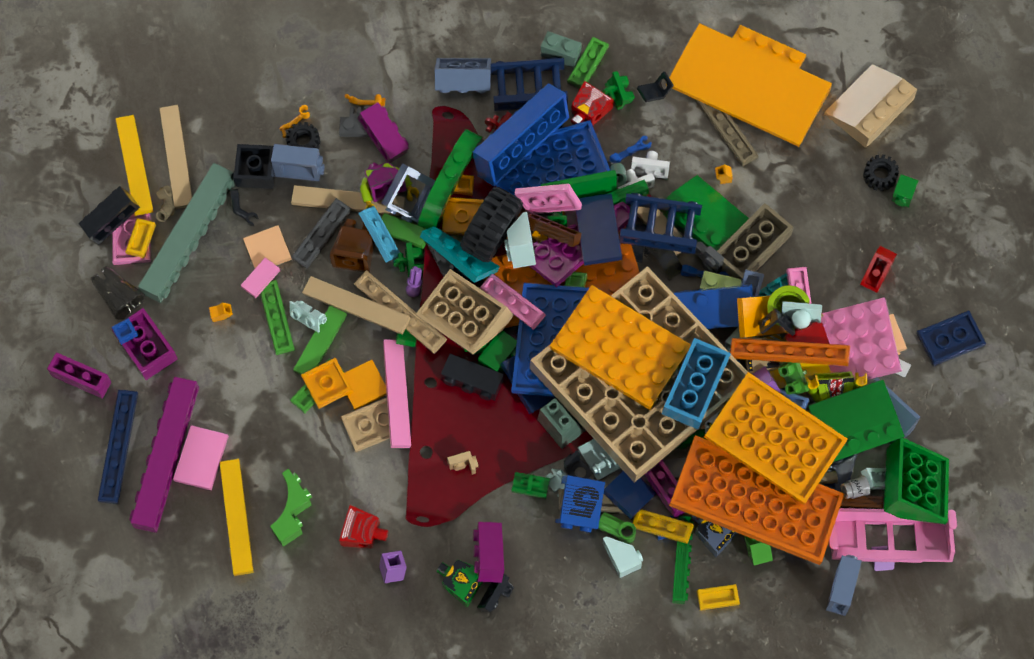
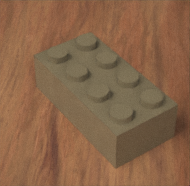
M764 203L717 250L724 257L721 270L726 272L729 277L743 279L745 269L756 272L791 237L793 226Z

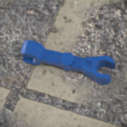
M642 136L635 145L628 147L619 154H612L609 157V161L620 163L622 159L633 155L637 151L648 150L652 142L644 144L643 142L648 137Z
M683 265L681 275L685 277L699 276L702 278L704 271H699L690 265ZM726 272L719 273L721 275L729 276Z

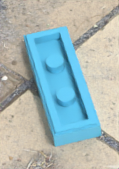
M375 206L359 212L384 261L387 263L397 258L400 251Z

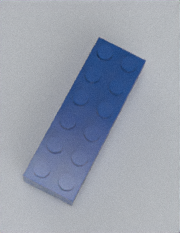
M548 83L493 134H490L482 144L478 145L473 151L478 177L495 186L569 119L565 92Z

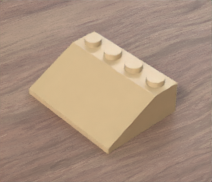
M872 64L824 112V115L867 148L914 100L917 89L902 77Z
M451 269L415 314L471 354L477 352L503 331L514 316L504 304Z

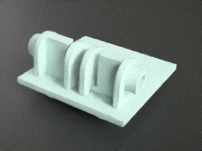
M595 439L578 447L597 481L620 469L619 465Z

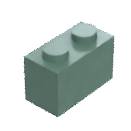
M547 31L541 44V57L547 59L552 57L564 58V65L572 68L576 66L582 51L581 42Z

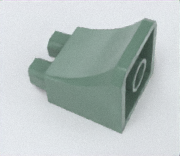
M556 398L539 411L538 421L561 449L586 431Z

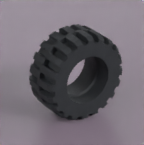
M494 187L486 196L470 222L460 243L462 250L482 262H490L501 247L504 239H506L507 230L516 221L523 207L522 200L500 187Z

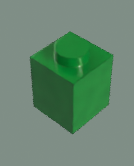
M901 174L891 201L895 202L898 206L909 207L919 180Z

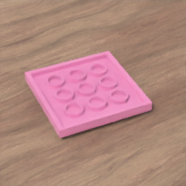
M885 297L822 313L824 316L821 317V322L823 323L829 343L850 345L849 366L829 365L831 373L851 371L854 380L856 372L859 373V377L867 373V380L902 371Z

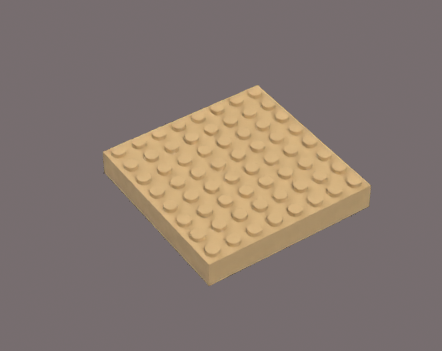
M648 266L611 295V297L689 344H692L693 339L696 338L728 352ZM550 345L530 360L531 371L634 483L698 430L662 414L666 400L684 360L650 410L549 348ZM732 355L729 357L700 427L724 408L748 373Z

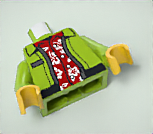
M851 371L814 374L815 378L813 380H809L806 377L809 388L808 393L816 403L867 384V373L859 377V373L856 372L854 380Z

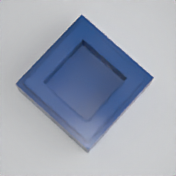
M129 318L112 326L121 345L138 336Z

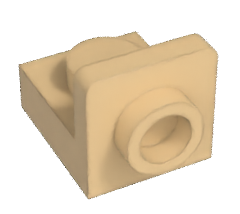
M470 451L447 457L450 470H461L469 464L472 475L476 474L478 462L476 456H472Z

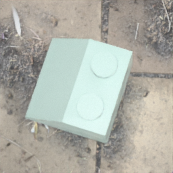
M523 212L507 230L508 239H504L508 262L512 261L513 269L536 265L528 214Z

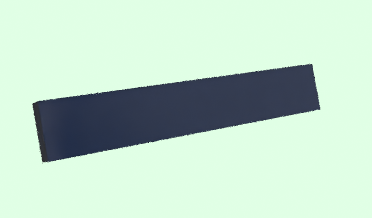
M118 390L98 502L118 504L138 399L137 391Z

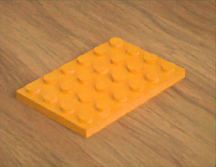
M591 285L549 348L650 410L686 357L691 344Z
M749 372L745 375L704 436V438L803 505L807 502L848 440Z

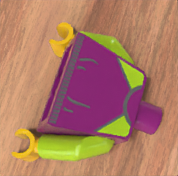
M389 162L380 165L377 163L369 165L368 169L365 170V178L362 179L360 186L363 202L366 203L365 209L375 206L371 203L372 200L377 202L384 199L400 168L394 167ZM407 175L398 193L408 190L407 199L412 201L411 193L415 194L416 198H418L419 190L412 187L413 183Z

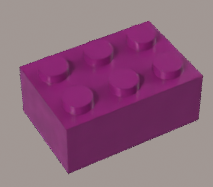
M144 308L128 317L138 336L121 346L144 379L148 380L178 360V358ZM111 329L112 332H113V334H114V336H115V338L118 340V338H117V336L115 335L113 329Z

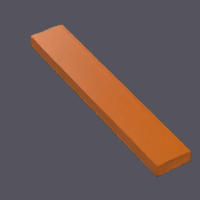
M732 338L730 353L735 359L849 366L850 345Z

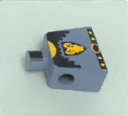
M694 515L692 516V519L700 524L696 528L695 534L715 557L738 534Z

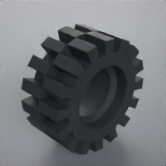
M298 122L299 126L293 124V129H288L289 133H286L288 146L320 148L319 132L316 127L314 128L313 124L308 126V122H304V125ZM301 135H308L310 142L306 145H299L296 139Z
M882 154L881 158L879 155H876L875 159L871 157L870 161H867L863 177L866 184L869 182L868 186L870 188L874 186V190L877 191L880 188V191H884V188L889 190L890 186H894L899 174V167L895 165V160L891 161L892 157L888 156L886 159L885 155ZM879 167L884 168L888 171V176L886 178H879L874 174V170Z

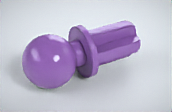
M417 266L410 270V277L407 279L406 293L409 297H417L421 292L422 270L417 268Z

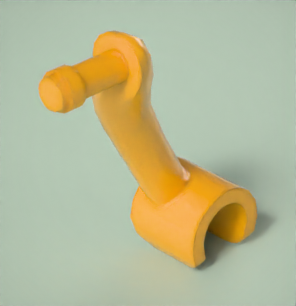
M345 94V98L355 105H374L379 102L381 106H385L386 98H381L380 94L375 95V100H360Z
M302 105L299 108L300 114L279 128L282 131L283 138H286L285 130L292 128L293 124L296 125L302 119L310 117L309 112L303 113V111L309 109L307 105Z

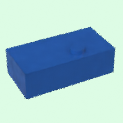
M751 284L676 291L673 294L707 329L739 326L737 298L753 297V288Z

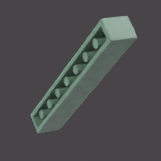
M212 164L140 282L138 288L141 294L159 303L168 297L170 287L173 282H177L182 267L188 264L191 252L197 249L198 241L201 236L206 234L210 221L215 219L217 209L226 201L228 191L234 188V173L218 164Z

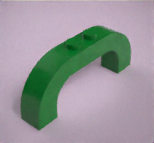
M468 129L462 133L427 197L419 217L418 226L426 229L433 226L439 227L448 201L471 158L474 159L473 151L484 142V137Z

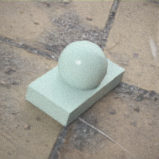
M783 302L782 314H787L792 320L793 325L802 329L809 326L810 322L821 323L822 305Z

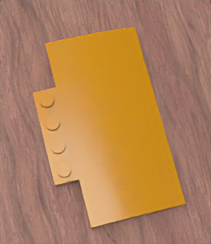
M699 23L669 77L674 85L672 89L800 147L832 86V83L800 69L806 54L742 25L738 27L733 38Z

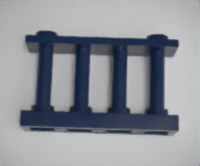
M552 57L542 60L498 61L491 63V75H497L499 92L498 96H493L494 111L521 109L528 100H531L542 89L541 71H552L553 86L561 90L559 70H564V58ZM534 72L535 93H524L523 73ZM515 73L517 94L506 95L504 74ZM563 91V92H565V94H566V100H567V106H568V94H567V91Z
M639 193L626 194L625 204L631 206L627 228L620 231V243L695 254L697 240L692 238L694 217L695 215H701L702 205L693 201L680 202L647 197ZM638 206L649 208L647 227L644 232L635 230ZM657 209L668 211L666 230L663 235L655 234L654 232ZM676 212L687 214L685 232L682 238L673 235Z

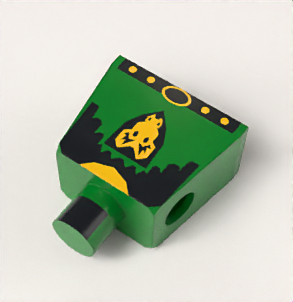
M456 560L452 567L442 562L437 569V573L445 577L442 582L443 588L465 607H468L483 582H478V575L474 573V565Z

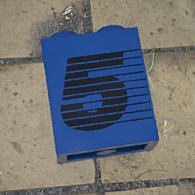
M568 475L562 476L561 484H565L560 519H555V523L561 524V528L572 529L573 526L580 527L579 531L590 533L592 529H598L605 482Z

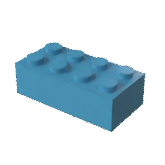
M694 338L666 400L662 414L695 429H699L731 353Z

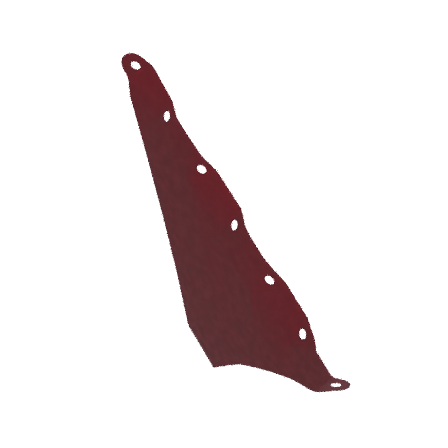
M437 106L432 110L433 138L429 177L435 181L462 133L468 129L478 134L470 119L463 112L448 106ZM442 113H452L454 115V118H444L442 116ZM471 158L463 175L474 176L473 194L468 196L452 193L451 198L484 200L496 186L478 177L475 161ZM442 219V221H441V223H440L438 229L440 228V229L442 230L443 219ZM505 242L502 243L493 257L507 254ZM427 244L425 245L420 308L444 278ZM481 279L472 284L480 288L484 281ZM444 334L442 335L447 341L435 354L417 340L405 518L409 523L421 527H432L452 521L486 494L513 481L515 472L528 474L562 460L570 453L573 454L576 450L579 451L578 447L594 438L585 431L561 449L538 421L540 409L531 414L528 413L518 394L512 393V384L505 373L504 381L495 401L491 399L489 401L484 400L476 393L472 392L469 394L462 391L460 387L455 385L451 387L443 383L441 373L449 354L478 364V358L482 353L472 355L470 352H465L463 347ZM426 378H434L437 385L434 388L427 387L424 383ZM423 446L431 447L433 454L430 458L425 459L420 455V450ZM470 451L472 456H476L478 462L476 474L472 475L469 464L461 470L449 469L447 457ZM426 517L429 519V521L419 522L416 520V518Z

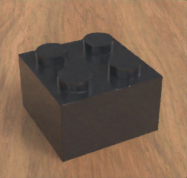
M237 144L233 176L236 187L274 188L275 173L271 163L274 146Z

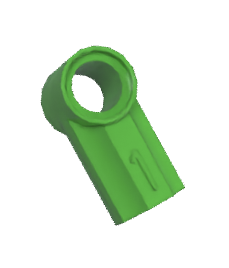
M606 512L600 517L598 529L627 544L635 540L636 527L631 522H624ZM628 529L632 532V535L626 537L621 532Z

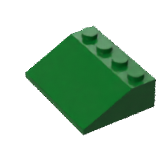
M698 175L673 191L666 198L667 200L680 202L693 201L702 205L701 215H695L692 238L697 240V242H702L707 247H713L716 251L749 219ZM660 210V212L667 218L668 211ZM676 212L674 227L684 234L687 214Z
M883 379L809 405L813 416L848 439L834 461L905 437Z
M905 438L895 440L887 447L884 511L900 519L947 524L949 458Z

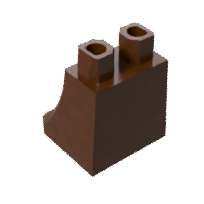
M346 219L344 226L340 227L335 244L330 251L332 267L359 272L367 270L370 273L374 241L364 222L362 229H357V222L355 220Z

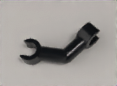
M238 189L230 190L233 213L245 219L248 225L254 226L253 222L249 221L251 217L259 219L258 215L254 212L248 213L240 208Z

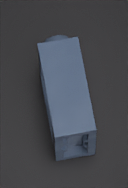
M274 144L271 163L275 177L320 181V175L324 174L325 165L322 164L323 156H320L319 149Z
M402 163L381 203L386 206V211L394 215L398 212L402 214L401 218L411 223L413 220L418 223L435 180ZM407 175L426 184L411 213L392 204Z
M842 555L836 569L826 611L846 616L851 605L862 562L857 560V557Z

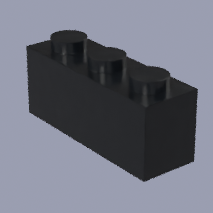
M119 186L78 224L89 239L99 245L135 213L140 206L128 191Z
M449 354L441 373V380L448 386L454 387L455 385L466 393L471 394L473 392L484 400L489 401L491 399L495 401L504 381V374Z

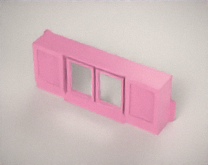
M839 508L829 539L832 560H840L842 555H853L858 558L857 560H862L863 562H953L955 555L953 529L957 528L956 512L949 510L948 523L939 524L900 519L885 512L884 509ZM865 524L886 525L888 550H867ZM893 525H914L916 551L895 550Z

